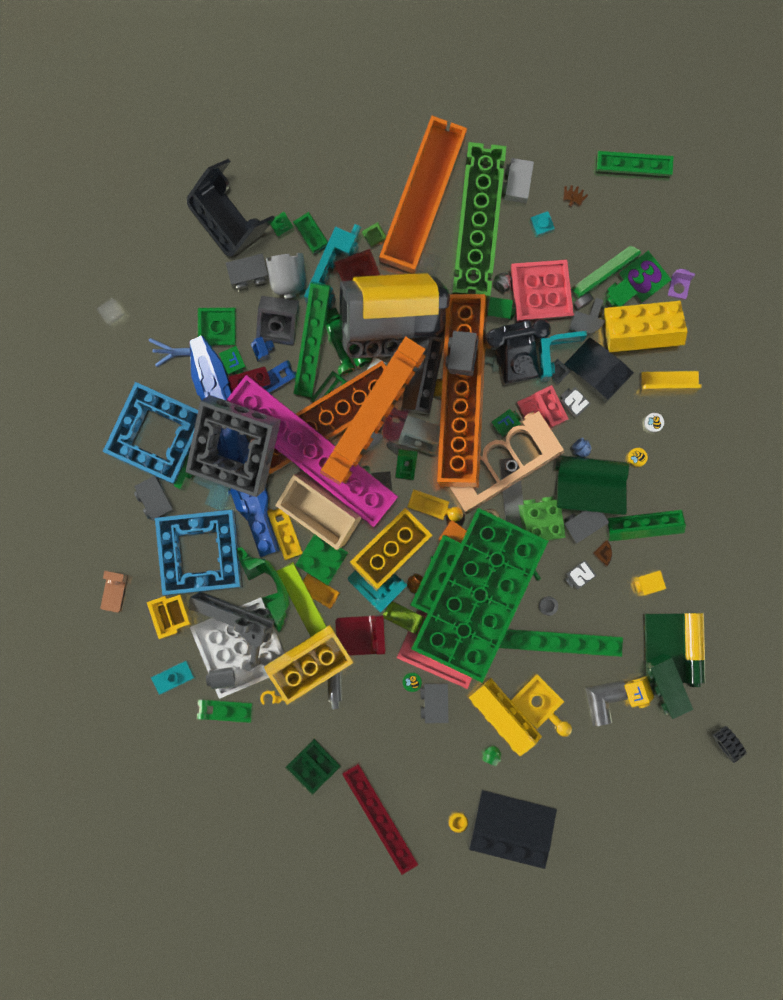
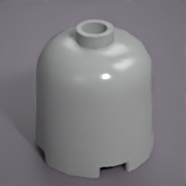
M297 253V256L283 254L266 258L270 286L274 293L284 295V298L288 299L295 298L296 293L302 292L305 289L306 274L303 253Z

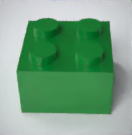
M314 534L295 566L329 586L349 553L342 548L336 550Z

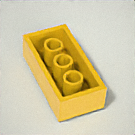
M681 301L604 309L603 320L605 322L603 325L609 352L685 345L688 331Z
M404 508L350 561V565L378 591L431 539L432 534Z
M329 625L270 662L264 668L281 697L288 705L353 664V661Z

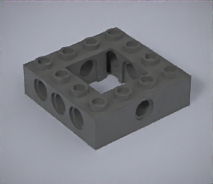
M211 395L200 401L186 472L257 497L266 487L281 419ZM221 428H229L240 432L241 435L246 434L255 437L249 443L248 449L250 450L245 464L216 454Z

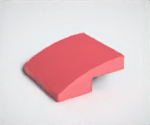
M552 385L515 403L523 420H525L524 417L529 413H537L539 411L550 429L569 419Z

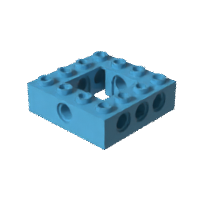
M135 382L103 452L174 484L190 452L198 410ZM148 410L182 425L177 428L174 441L166 451V460L136 445H132Z
M233 510L155 518L162 595L242 587L240 563L236 551L238 543ZM217 532L216 543L219 550V558L217 559L220 563V570L183 574L179 536Z

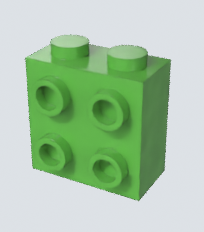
M554 496L542 498L543 502H535V499L524 500L523 505H518L522 529L546 540L566 538L562 509L557 508V500H554Z

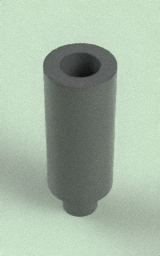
M341 671L328 679V702H331L332 709H339V702L342 701Z

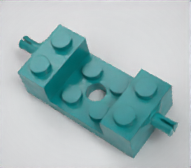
M354 224L351 233L335 226L311 282L327 284L330 277L328 275L329 269L334 268L337 262L336 256L350 261L349 257H355L359 249L357 236L362 227ZM310 284L304 295L306 304L308 303ZM332 287L330 289L327 311L329 308H333L336 301Z

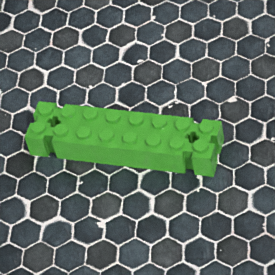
M469 142L466 163L471 165L466 164L454 269V274L459 276L454 277L452 294H485L489 301L492 281L487 280L492 278L504 175V168L499 167H504L507 146L491 145V149H485L482 143ZM487 164V168H483L482 165ZM471 274L475 275V281H471V278H469Z

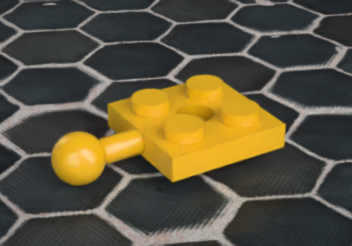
M536 674L511 701L536 729L549 719L557 726L556 730L560 736H569L572 732L570 723L561 721L554 714L564 701ZM534 696L542 698V704L539 707H534L531 703Z

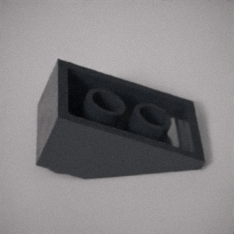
M591 337L564 363L604 403L634 374L626 364Z

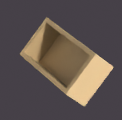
M300 471L292 476L275 505L336 550L346 545L362 518L304 471Z

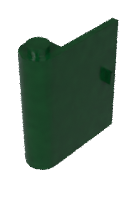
M560 455L559 459H555L554 470H558L557 508L620 515L627 514L629 462Z

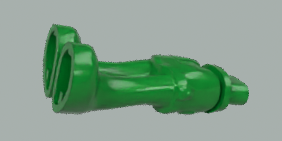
M335 307L327 311L325 325L329 335L328 340L333 344L341 362V365L338 367V373L340 376L354 372L356 369L343 348L340 314ZM357 344L351 345L349 349H355ZM371 357L353 358L358 369L372 361Z

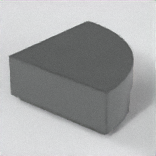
M557 358L554 362L555 374L552 376L556 385L571 372Z

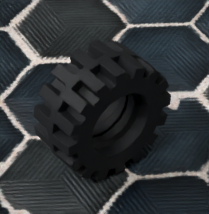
M727 726L713 734L716 743L731 762L735 763L747 754L743 744Z

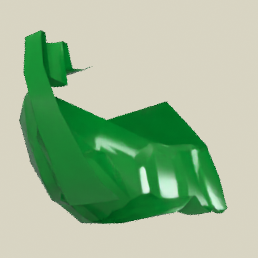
M242 547L237 548L239 560L249 581L263 573L270 575L274 580L277 593L263 597L262 600L266 609L270 611V618L274 620L276 630L280 633L281 628L285 624L286 611L289 606V594L270 561L263 558H252Z

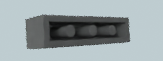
M436 336L415 338V343L425 348L423 354L426 357L419 368H413V371L416 373L409 384H406L402 410L418 414H430L445 339Z

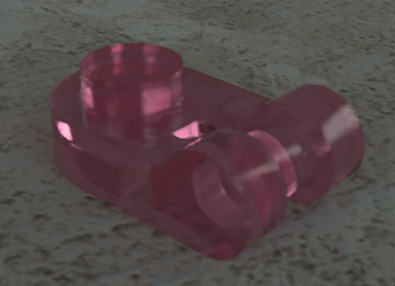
M393 407L383 427V436L386 440L396 441L400 438L409 411H400ZM393 416L400 418L399 423L392 421Z

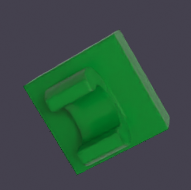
M285 212L275 216V219L270 224L278 238L294 229Z

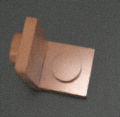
M104 571L103 579H106L100 608L119 613L127 575Z

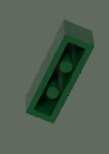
M665 654L647 662L648 669L646 673L650 681H654L655 687H653L657 698L660 697L663 704H660L663 713L665 715L668 714L674 719L694 710L673 659L668 654Z

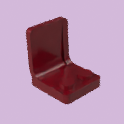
M383 615L342 617L335 620L336 636L349 656L385 654Z

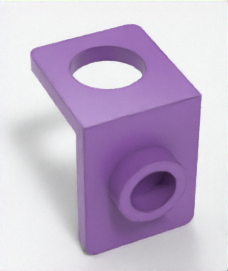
M686 269L676 270L672 274L668 296L686 299L690 281L695 277V273H691ZM677 283H681L684 286V292L681 294L674 291V285Z

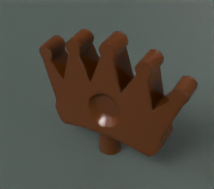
M572 185L568 191L567 186L564 187L563 200L570 201V207L574 203L581 206L582 202L588 197V194L582 197L583 189L578 194V186L574 192Z

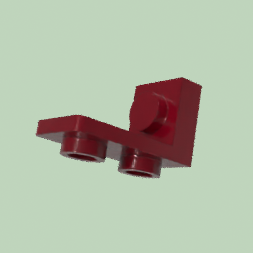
M265 366L229 376L228 378L231 393L246 375L262 387L271 384Z

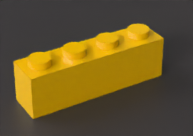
M492 678L477 688L469 697L473 705L482 712L485 719L495 727L498 734L508 742L511 749L519 756L526 753L541 739V734Z

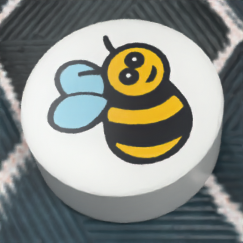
M658 413L649 414L644 421L645 428L650 432L660 431L664 426L663 417Z

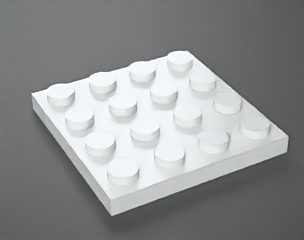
M262 597L239 606L248 611H253L257 608L266 609ZM210 618L190 627L208 673L209 670L228 667H233L235 686L215 689L219 699L269 678L264 666L285 654L273 626L271 639L263 642L260 646L258 658L261 659V664L247 671L245 664L250 662L252 645L240 633L236 632L233 626Z

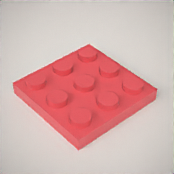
M567 260L514 263L510 265L517 321L574 316Z

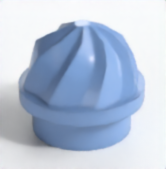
M584 438L578 439L571 447L574 450L573 453L580 457H587L591 452L590 442Z

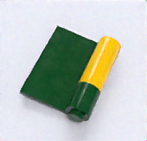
M704 613L645 614L646 663L668 654L673 659L682 683H689L690 687H702V683H706Z

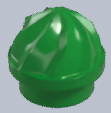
M488 747L483 752V761L494 766L501 762V752L497 747Z

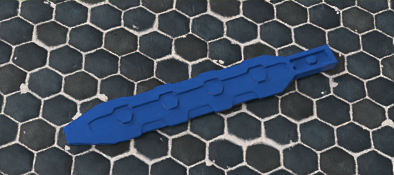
M204 336L190 340L191 377L197 395L200 396L201 400L209 395L227 400L232 393L223 362ZM221 428L217 447L218 455L245 464L250 450L248 449L250 442H248L246 434L241 435L238 431ZM231 488L230 492L235 507L248 521L259 556L264 557L278 552L279 548L267 516L268 494L266 488L257 497Z

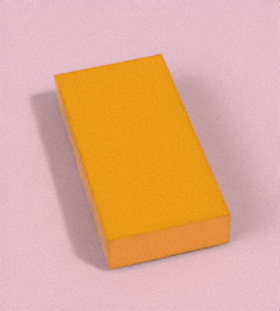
M307 573L303 581L311 597L331 609L340 592Z

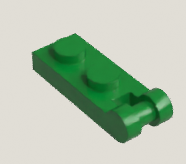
M198 699L200 709L199 713H197V719L251 723L253 703ZM207 706H213V714L207 713Z

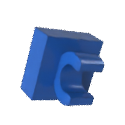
M259 337L251 343L257 362L264 360L269 355L268 352L274 348L272 340L264 342L263 338Z

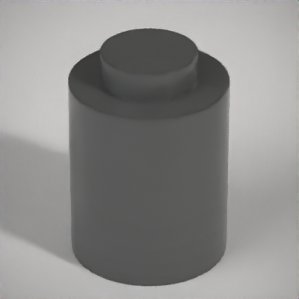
M233 667L209 670V674L206 675L207 686H211L212 690L235 686Z

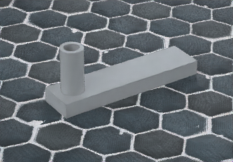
M513 458L499 459L501 480L520 469ZM520 480L502 493L505 521L522 528L518 506L523 505Z

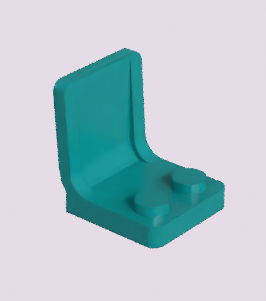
M587 331L556 334L550 338H541L538 344L541 382L549 381L553 374H555V364L551 362L550 346L583 342L587 337Z
M356 570L348 577V581L380 613L407 586L396 574L378 591Z

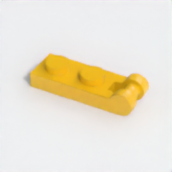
M279 508L267 510L285 561L302 555L303 552L289 515ZM283 515L284 520L277 522L276 517Z

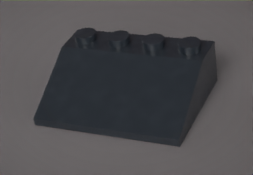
M482 790L468 849L545 869L557 809Z

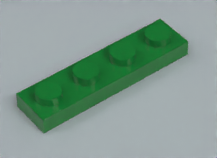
M598 151L596 171L671 177L673 175L674 156Z

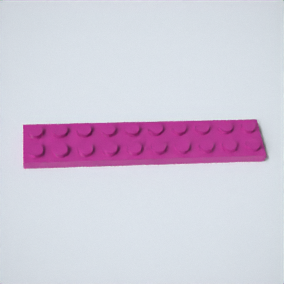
M248 375L242 379L226 400L281 419L275 448L373 527H375L399 497L359 464L356 467L352 465L349 471L353 473L346 484L342 482L340 486L320 474L322 467L336 446Z

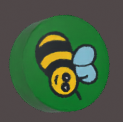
M412 672L404 676L403 686L407 691L416 692L420 689L422 680L418 674Z

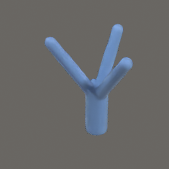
M152 338L149 339V342L164 348L153 349L154 353L169 354L155 364L156 367L174 356L190 355V348H171Z

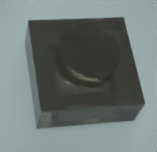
M390 471L371 473V475L392 491Z

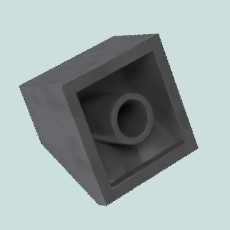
M261 296L257 314L256 338L262 337L264 341L272 340V342L294 345L299 301Z

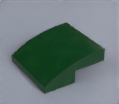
M313 739L285 769L312 796L341 766Z

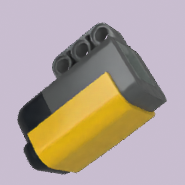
M428 273L354 277L353 281H341L340 328L343 333V348L351 358L393 356L401 344V338H405V336L408 338H422L441 334L445 329L446 309L450 306L449 290L439 278L430 276ZM394 342L393 346L387 347L388 343ZM371 343H376L373 348H368ZM357 344L355 349L349 350L351 345Z

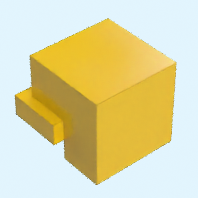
M177 595L168 599L164 596L147 602L159 639L176 634L178 629L193 624L184 595Z

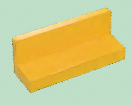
M699 371L640 373L641 392L698 391L702 388V384H699Z

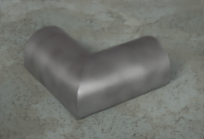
M624 681L585 688L593 726L613 723L609 703L628 700Z

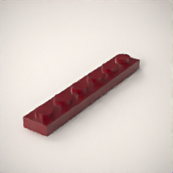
M359 763L343 772V777L401 875L418 866V862Z

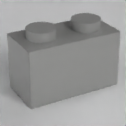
M511 158L510 164L506 163L505 175H508L507 182H503L502 193L505 194L504 200L527 203L534 165L533 161Z

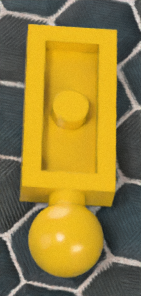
M413 489L407 508L444 520L445 515L454 522L460 521L463 517V511L459 507L448 508L449 501Z

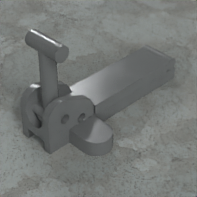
M202 592L190 597L189 610L233 626L234 630L240 633L252 645L250 662L245 664L247 671L261 664V659L258 658L260 646L263 642L271 639L274 620L269 619V610L257 608L253 611H248Z

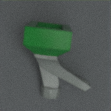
M390 441L387 442L386 446L398 455L395 478L414 480L418 452L404 445L399 446Z

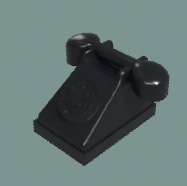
M540 319L532 325L531 321L528 320L491 329L485 335V346L488 349L495 350L503 386L541 377L535 338L541 340V338H547L550 335L551 326L547 321Z

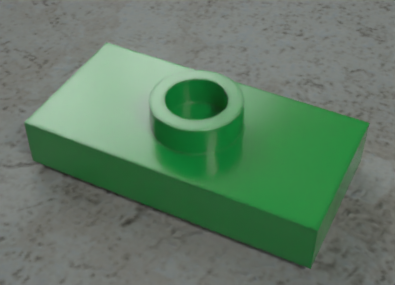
M309 212L293 221V224L313 255L327 246L328 240Z
M189 453L174 483V487L182 491L188 478L191 479L193 477L192 474L186 472Z

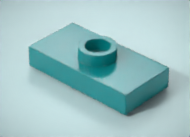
M187 661L151 677L159 695L195 678Z

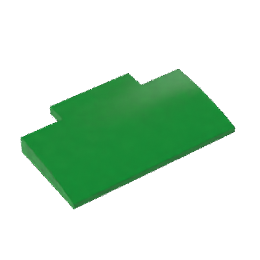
M477 508L461 543L445 535L442 536L410 605L427 613V616L411 649L483 683L549 541Z

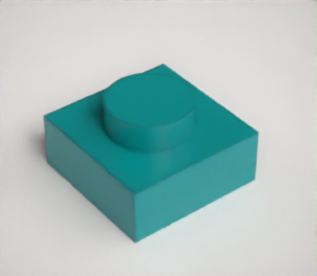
M548 211L530 218L536 236L555 230Z

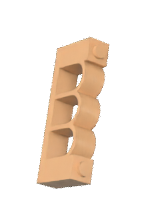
M539 411L526 415L523 421L524 426L513 427L506 436V442L494 440L485 446L483 456H480V462L486 465L497 482L479 495H477L473 487H450L466 514L564 453V449ZM517 433L529 434L542 455L524 466L511 447V439ZM496 447L507 449L520 468L501 481L488 462L489 452Z

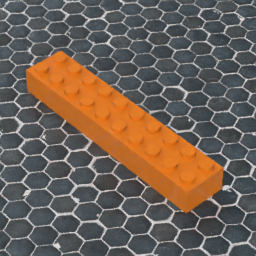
M450 294V306L446 309L437 482L440 487L479 488L485 367L484 338L486 335L488 304L485 294ZM453 331L477 333L479 341L473 376L450 374L448 367L445 366L447 355L450 356L451 349L448 348L449 338L453 337Z

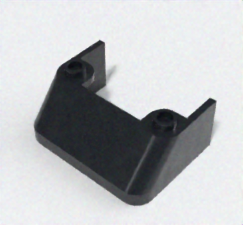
M229 159L208 167L188 194L186 202L189 209L224 254L233 256L260 237L275 217L272 215L261 221L257 218H252L248 222L225 194L229 189V182L223 172L231 162Z

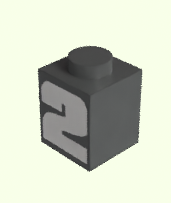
M576 387L572 390L568 388L561 395L563 398L560 401L562 406L574 418L578 417L591 404Z
M584 560L565 574L567 577L565 581L571 589L574 587L578 590L597 575L586 560Z

